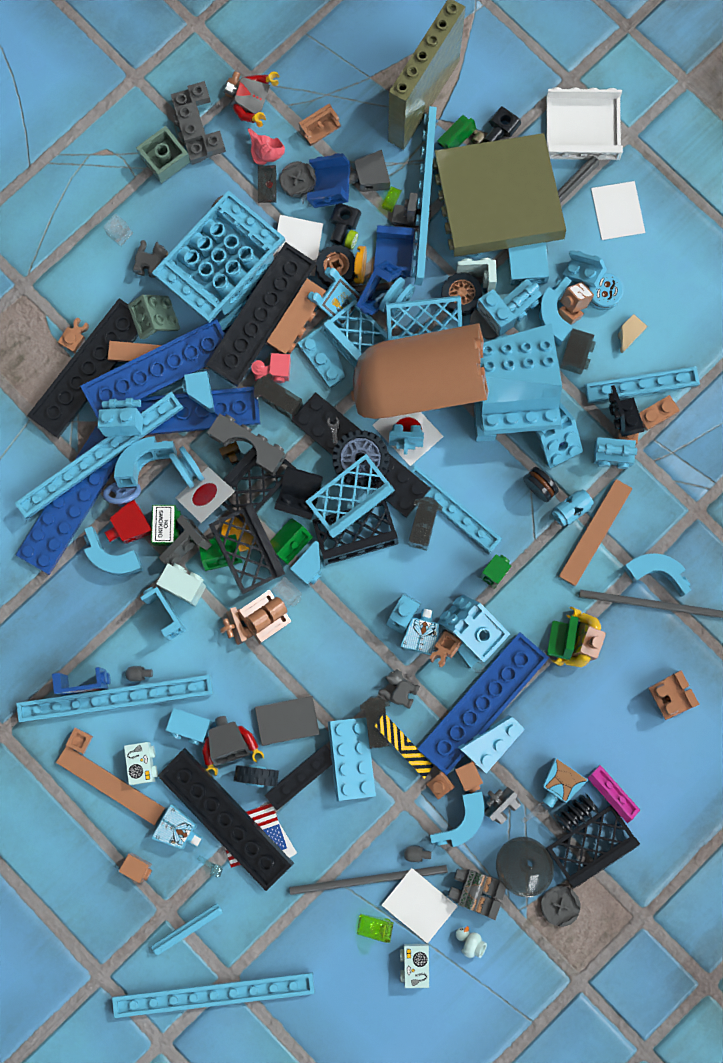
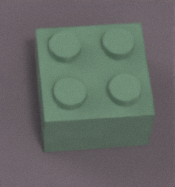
M166 126L136 147L140 158L161 184L190 163L187 151Z

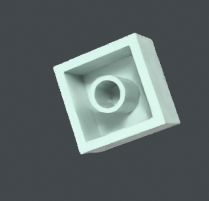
M176 563L173 566L167 564L157 585L163 590L196 606L206 588L202 577L193 572L190 575L187 574L185 568Z

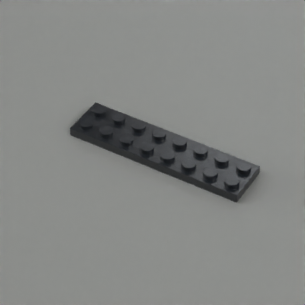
M285 242L205 367L238 387L317 263Z
M120 298L116 301L27 415L59 439L88 401L81 385L111 371L118 363L116 361H108L109 341L133 343L139 336L126 302Z
M316 392L291 420L331 455H333L337 442L342 439L341 437L346 436L349 432L362 431ZM389 454V467L384 477L395 491L386 497L385 500L407 518L431 488ZM359 455V456H357L356 461L359 460V459H360L361 457H363L364 455ZM382 480L378 481L377 484L371 485L370 488L378 489L384 482Z
M186 748L158 775L165 785L265 891L294 864Z

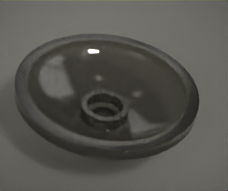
M516 837L506 842L499 850L496 858V871L501 883L511 893L521 897H534L544 892L551 884L554 876V864L550 853L540 842L529 837ZM527 860L531 861L532 867L527 864Z

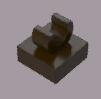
M236 441L228 444L226 447L219 448L223 459L229 457L232 465L239 462L236 454L241 451Z

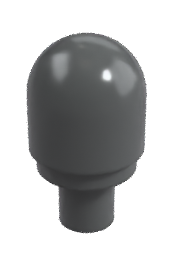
M131 666L126 670L125 676L132 682L142 681L145 677H153V670L145 669L141 666Z
M408 846L404 850V858L409 862L419 863L422 862V859H431L432 851H423V848L420 846Z

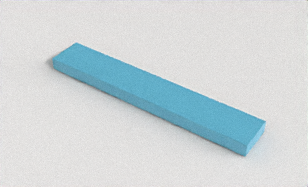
M694 366L587 383L584 385L587 403L609 400L608 393H611L612 385H615L619 398L695 387L699 386L700 382L697 367Z
M415 465L411 472L431 488L424 499L490 554L502 538Z

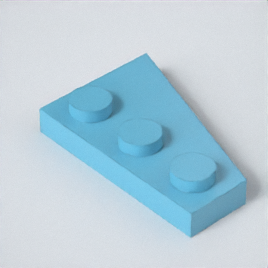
M321 326L299 341L298 346L331 389L345 379V374L337 349L320 331Z
M508 715L492 725L483 734L473 737V740L467 744L463 743L458 748L487 773L524 731V728L512 716Z

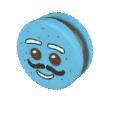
M610 273L603 275L597 287L588 286L589 290L594 294L590 304L599 310L614 308L623 295L622 282L617 276Z

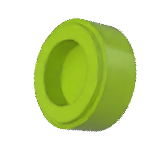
M354 230L348 232L345 239V248L353 250L358 239V232Z

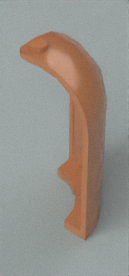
M480 323L384 341L370 346L359 357L353 374L351 396L356 404L357 413L364 418H389L487 400L489 391L485 368L480 367V358H483L484 344Z

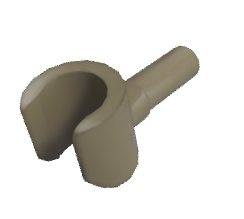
M475 130L473 132L474 137L472 138L473 143H483L484 134Z

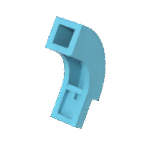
M567 276L563 281L558 280L553 289L548 286L539 308L541 326L552 323L554 341L559 347L573 329V326L561 318L557 310V302L572 282Z
M155 436L138 440L127 447L118 458L115 466L114 478L118 487L138 486V475L145 464L157 459H170L169 454L172 452L177 456V450L173 441L157 442Z
M92 526L85 529L86 535H84L86 544L88 546L91 545V547L84 549L90 561L98 568L117 576H127L143 571L136 551L133 550L118 556L109 555L103 550L96 530Z
M645 554L633 559L622 567L633 583L647 574L658 573L665 576L672 583L681 597L691 591L689 581L680 575L686 569L669 556Z
M482 791L461 795L464 806L462 821L452 830L429 834L431 843L440 846L448 844L447 840H451L452 847H455L473 837L479 829L484 816Z

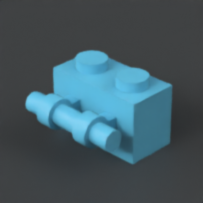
M526 279L503 299V302L516 316V321L521 322L527 316V312L530 309L534 310L541 304L542 294L538 290L539 285L536 282L532 284Z
M126 398V400L117 401V399H109V401H102L103 410H99L98 429L105 437L142 435L143 417L138 409L134 408L141 407V400Z
M597 437L594 444L593 464H598L599 467L615 465L619 469H628L634 464L635 455H637V448H635L636 440Z

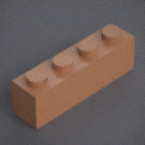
M306 279L266 344L281 354H286L287 352L291 354L296 346L293 343L296 337L301 338L306 330L303 326L307 321L311 322L316 315L314 309L317 305L308 299V294L312 291L319 293L323 297L326 290Z

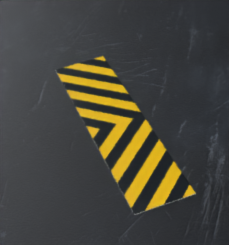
M384 713L375 727L425 779L433 765Z

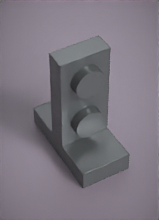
M410 193L409 199H405L404 206L395 205L392 225L418 229L419 226H415L416 215L420 214V209H417V193ZM429 210L428 228L431 217V210Z
M183 515L177 521L185 531L159 557L164 564L172 566L174 563L178 564L181 558L195 544L206 550L212 546L211 542L194 522Z

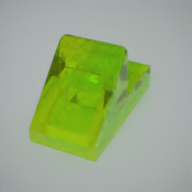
M360 914L357 934L390 943L394 922L387 918Z

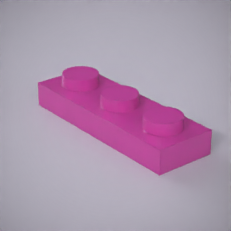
M601 765L595 768L587 777L627 823L634 819L640 809Z

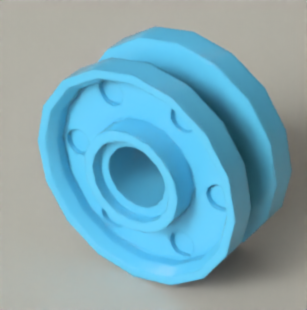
M402 277L398 278L384 296L379 310L384 313L386 312L385 304L410 301L414 294L415 286L410 284L403 289L405 279ZM392 308L390 310L391 316L394 319L402 312L399 308Z
M182 446L179 448L182 457L178 458L173 452L169 456L177 471L191 489L194 487L193 476L200 482L205 480L191 455Z

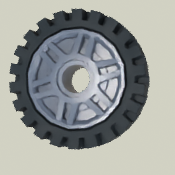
M366 430L349 432L346 436L341 437L342 439L334 447L332 460L337 475H340L354 464L357 456L365 454L370 457L383 475L387 472L389 467L388 449L382 439L372 432ZM367 460L359 464V473L370 474V464ZM373 469L372 474L377 475V473ZM346 474L344 476V483L354 486L356 474ZM358 475L357 486L368 487L369 476ZM372 476L371 485L377 484L378 481H381V478Z

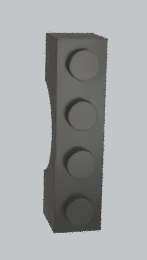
M219 414L207 432L209 437L225 447L235 441H244L251 444L257 451V466L274 476L286 458L283 452L284 449L277 444H269L267 442L268 439L261 434L254 435L251 433L252 430L246 425L242 424L240 426L236 424V420L231 416Z

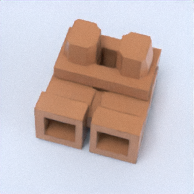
M682 670L648 688L665 720L700 705L692 689L684 691L690 685Z

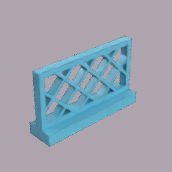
M461 296L385 304L386 341L431 333L427 327L434 320L441 325L436 331H441L443 328L445 330L448 329L446 325L452 318L457 321V327H462ZM456 301V309L452 313L445 309L449 302ZM431 304H437L440 308L432 316L426 309ZM412 306H418L421 309L415 317L408 313ZM399 308L403 311L396 320L391 316L390 309ZM442 310L449 315L443 323L436 319ZM425 312L431 318L423 326L417 320ZM405 314L412 319L406 328L399 323ZM416 322L422 328L418 333L412 334L408 330ZM396 325L403 329L399 336H392V329Z
M353 300L331 320L325 322L320 330L354 368L359 357L362 355L361 347L369 348L375 345L374 336H381L384 341L387 338V334L371 316L360 311L361 308L356 306L358 303L356 300ZM353 306L359 312V317H349V310ZM338 319L346 320L345 329L338 328L334 322ZM349 321H359L358 330L348 329ZM362 322H368L371 325V331L361 330ZM348 333L358 334V343L351 342L348 339ZM361 334L371 335V344L361 343Z
M365 454L305 502L323 523L332 538H335L392 494L395 489L370 457ZM364 460H367L370 464V474L359 473V464ZM373 469L377 473V475L372 474ZM346 474H356L354 486L343 484ZM358 475L369 476L368 487L357 486ZM372 476L380 477L384 482L378 489L370 488ZM332 485L340 486L339 497L328 496L329 488ZM343 486L354 488L353 499L342 498ZM356 489H368L367 498L355 500ZM317 497L325 498L324 509H317L312 501ZM328 498L339 500L337 511L327 510ZM341 500L352 501V508L349 512L340 511ZM326 512L337 513L336 522L331 526L325 520Z

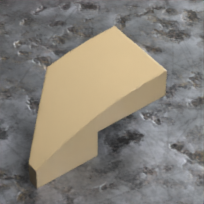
M634 314L622 325L621 331L618 333V339L621 341V353L648 327Z

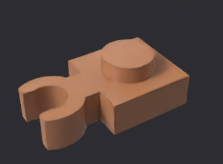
M80 318L74 320L73 329L66 328L58 341L61 346L73 353L77 351L85 339L81 334L89 328L88 323H85L82 327L78 326L81 322Z
M445 631L434 646L437 651L430 655V661L433 663L435 659L440 658L441 660L438 662V665L443 667L446 662L445 658L448 656L452 659L462 645V641Z

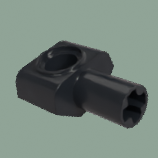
M501 106L489 121L493 128L484 138V143L498 141L502 136L511 137L521 125L520 118ZM501 121H507L509 124L504 125Z
M342 203L335 204L329 220L335 225L330 239L332 243L342 245L347 230H356L361 216L359 209ZM348 215L350 218L344 220L341 216Z

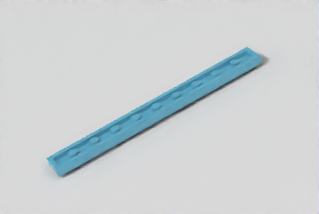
M429 106L428 113H424L423 119L426 130H423L422 141H425V147L422 146L421 158H424V161L420 164L419 175H422V180H419L418 192H421V197H418L417 209H420V214L416 215L415 226L419 227L418 232L415 231L414 243H417V249L413 251V260H416V266L412 267L411 278H415L414 285L421 286L425 271L437 107Z
M170 392L141 413L143 417L142 435L111 436L105 438L16 501V506L26 519L30 518L119 455L131 444L140 440L181 411L183 406L174 394Z
M211 675L17 703L18 721L22 723L213 695Z
M313 972L113 996L114 1018L310 995L315 994Z

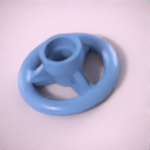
M115 482L104 490L103 497L109 503L124 507L128 502L139 496L141 487L138 484L135 487L119 488ZM111 491L115 492V498L109 496Z

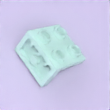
M482 258L478 261H472V259L458 261L457 274L464 272L471 274L473 277L484 276L483 288H486L487 293L493 289L495 291L497 283L496 260Z

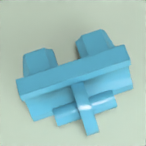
M401 424L393 425L392 431L389 433V446H396V449H404V455L408 454V449L415 450V447H423L424 433H422L420 425L411 426V432H404Z

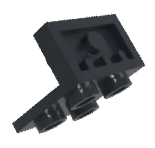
M612 385L611 393H608L610 401L609 410L611 416H615L614 425L616 431H620L621 437L644 432V426L634 397L620 401L616 387Z
M287 466L274 509L311 520L314 512L305 501L320 490L323 477ZM318 497L312 501L315 507L317 505Z

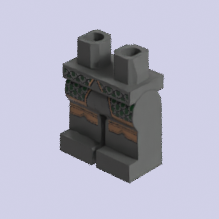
M457 869L454 879L463 882L461 890L451 887L448 897L456 901L459 906L496 920L501 902L482 894L484 893L503 900L508 883L470 869L467 871Z

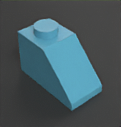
M207 371L184 375L185 381H182L184 393L187 392L190 399L209 412H215Z
M316 540L290 568L291 572L307 586L311 583L314 585L321 577L319 575L321 573L319 542Z

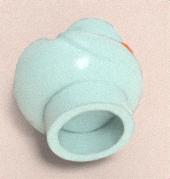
M468 926L466 928H459L456 931L457 939L462 942L466 941L464 948L461 950L462 953L468 958L475 956L481 958L486 950L487 943L482 941L478 933H469Z

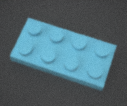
M367 717L329 721L328 730L336 801L376 796Z

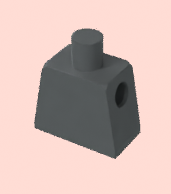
M382 150L354 161L355 171L350 172L349 184L358 182L362 192L390 190V179Z

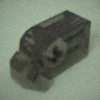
M270 373L257 379L254 384V398L258 400L260 397L266 404L292 420L303 406L302 399L272 381L273 375Z
M424 497L414 501V505L418 506L409 538L410 547L428 550L437 515L436 512H442L443 509L431 497Z
M371 696L360 705V709H365L370 749L390 747V742L375 727L382 715L386 714L385 707L390 706V702L379 696Z

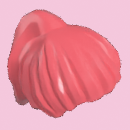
M248 128L251 137V155L254 163L265 165L267 162H274L282 157L285 153V147L278 138L272 139L266 135H258L251 128Z

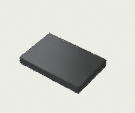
M313 696L255 707L262 746L320 735Z

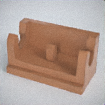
M327 104L299 122V129L310 146L340 128L341 124L338 121L340 120L331 105Z

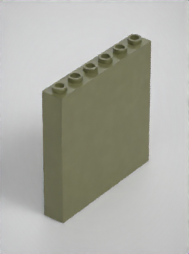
M454 0L446 1L389 91L388 142L402 150L405 149L424 119V113H427L429 106L433 105L459 63L466 7Z
M544 133L435 150L432 167L433 170H437L435 182L436 186L440 185L438 196L439 201H443L444 206L441 207L443 218L446 217L447 220L445 231L446 234H450L448 246L449 250H453L454 257L565 239L566 226Z

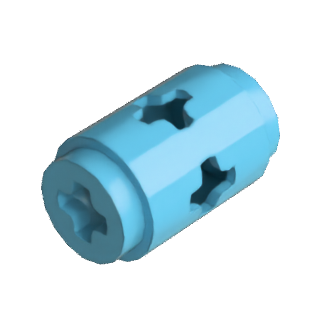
M577 490L555 506L552 515L560 526H569L588 512L591 506L594 505V502L585 490Z

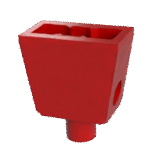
M132 500L110 517L114 527L104 533L110 542L120 537L127 544L151 535L152 528L137 502Z

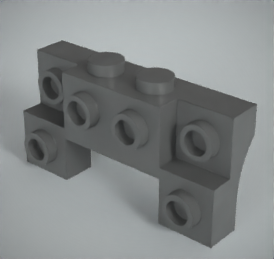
M205 81L189 85L187 90L171 94L176 115H173L176 126L180 125L181 131L178 132L181 143L185 142L192 165L200 163L211 156L226 152L220 131L205 134L197 106L211 102Z

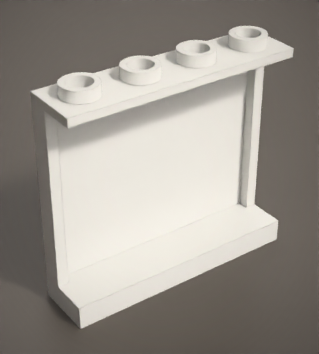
M559 87L548 89L546 96V144L550 159L589 160L592 156H595L598 160H620L623 153L620 129V97L622 90L615 88L598 90L597 88L561 89Z

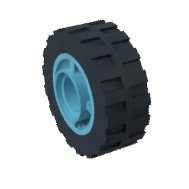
M236 765L234 781L251 786L264 787L265 785L277 787L279 771L266 769L263 766L249 765L247 767Z

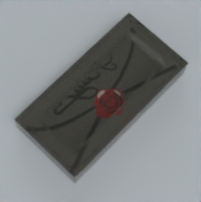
M258 165V203H277L276 165Z

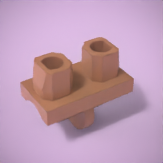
M233 607L226 612L228 618L223 620L225 627L221 628L220 632H227L228 638L234 637L236 644L239 645L252 637L253 634L248 627H242L241 621L243 620L238 614L240 609Z

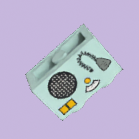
M151 742L125 745L129 785L155 782V777H158L157 766H153L155 748L151 746Z
M404 944V949H400V962H404V970H400L401 982H405V988H429L428 944Z

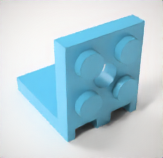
M561 402L559 406L562 422L561 429L534 431L539 437L544 458L549 468L583 452L575 419ZM562 442H565L564 445H562L561 447H559V444H561Z
M465 595L456 598L453 606L443 612L440 620L437 622L442 628L456 635L483 663L510 635L480 602ZM482 630H486V631H487V636H486V638L480 640V638H479L480 632H481Z

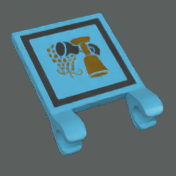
M327 267L324 274L333 280L332 284L323 297L319 293L312 291L307 297L318 305L330 318H333L353 300L358 302L361 295L340 276L335 268ZM354 306L349 310V317L356 310ZM338 319L335 321L342 328L346 324V320Z

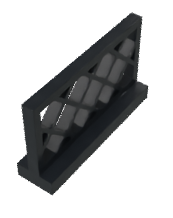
M254 447L248 451L223 479L232 489L235 488L236 490L233 493L236 494V504L228 505L226 502L221 504L231 513L236 512L232 509L234 507L238 511L239 507H246L251 504L256 506L255 511L258 513L282 486L284 474L278 475L276 472L274 476H264V470L261 469L262 476L251 477L250 470L257 466V451ZM286 459L282 462L286 466L296 468ZM275 478L276 485L271 489H265L264 479ZM262 479V489L252 490L251 480ZM241 480H248L249 490L238 491V483ZM263 492V500L260 503H252V493ZM249 493L250 503L239 504L238 494ZM241 515L235 516L244 524V519Z
M385 499L366 513L367 516L363 522L359 520L355 522L361 525L356 534L345 529L338 539L332 538L329 535V531L324 533L319 530L317 524L322 523L319 518L312 520L325 565L399 544ZM383 505L385 511L381 517L372 513L375 507ZM337 513L326 516L325 520L328 524L332 525L336 522ZM370 516L379 520L375 529L366 524ZM384 522L390 526L391 531L382 533L378 531V528ZM364 527L373 531L368 538L359 536ZM345 532L354 536L351 543L346 544L341 541ZM327 538L336 542L333 548L324 549L323 544Z
M252 504L208 524L241 594H245L285 574ZM242 515L244 519L243 527L232 524L235 516ZM220 523L228 525L225 536L218 534L215 525ZM231 527L241 530L238 540L228 537ZM244 532L251 534L253 538L251 545L241 542ZM227 540L237 543L234 553L226 551L224 546ZM239 545L249 547L246 558L236 555ZM252 549L260 552L259 563L249 559ZM235 557L245 560L242 571L234 568L233 562ZM248 562L258 565L255 575L245 572ZM260 567L267 568L271 576L266 579L257 577ZM243 575L253 578L251 586L245 589L241 582Z
M610 805L586 821V823L580 825L579 828L574 829L572 833H568L548 846L547 850L574 890L637 848L640 843L618 812ZM609 811H612L616 817L614 825L603 823L604 815ZM591 823L600 825L598 836L586 834L588 825ZM602 826L614 828L612 839L600 837ZM616 829L625 830L629 838L624 841L614 840ZM573 835L583 836L582 847L570 845ZM586 836L597 839L596 850L584 848ZM600 840L611 842L608 852L598 851ZM614 843H619L617 846L613 848ZM558 845L566 846L565 858L556 856L552 849ZM569 847L581 850L579 861L567 858ZM583 850L594 852V861L591 863L581 862ZM597 853L603 854L602 856L597 858ZM567 861L578 863L577 872L571 876L565 869Z

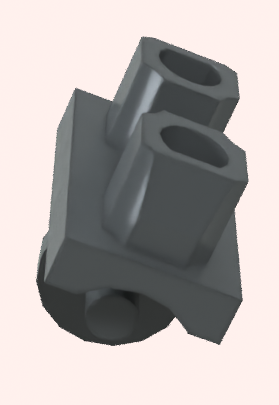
M509 787L504 791L499 789L495 794L489 791L488 795L491 798L486 802L488 807L484 813L492 821L495 820L499 824H503L508 818L503 811L507 807L515 811L521 806L517 799L518 795Z

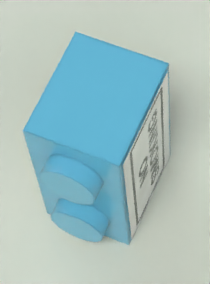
M494 289L478 299L476 309L498 336L503 335L514 327L516 316Z

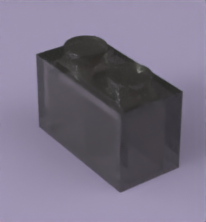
M573 328L560 368L580 375L584 369L587 370L591 360L588 359L589 352L593 353L596 344L593 341L594 335Z

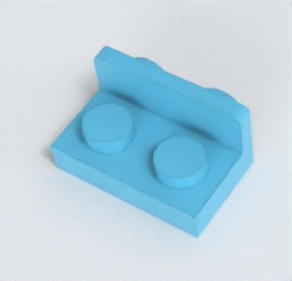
M570 250L569 256L571 261L563 272V277L567 276L572 281L583 282L585 285L597 287L607 270L603 259L596 255L591 256L581 251Z

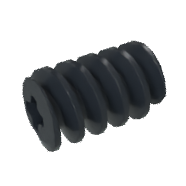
M586 793V797L579 795L580 802L574 799L572 800L573 806L567 804V811L560 809L561 816L556 813L553 814V817L565 833V830L573 832L572 825L579 828V820L586 823L584 816L592 818L591 811L596 814L599 813L596 805Z

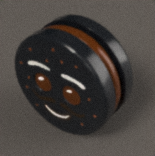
M533 467L523 477L527 487L544 502H549L559 492L555 482L538 467Z

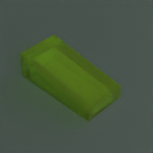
M391 186L382 204V209L393 212L402 190Z

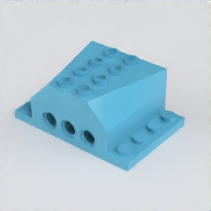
M228 190L156 267L152 274L210 323L219 312L225 315L236 309L247 299L272 264L274 252L286 240L284 236Z
M552 323L512 335H501L492 340L483 338V358H480V367L485 368L489 391L487 400L479 401L484 435L561 429L562 422L559 406L562 381Z

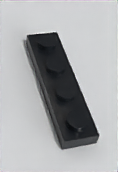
M326 744L277 784V787H274L265 794V797L276 810H279L332 765L331 751Z

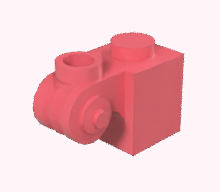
M271 353V361L268 366H265L260 360L253 362L251 368L255 381L265 382L266 379L273 380L275 383L289 381L291 357L290 354Z

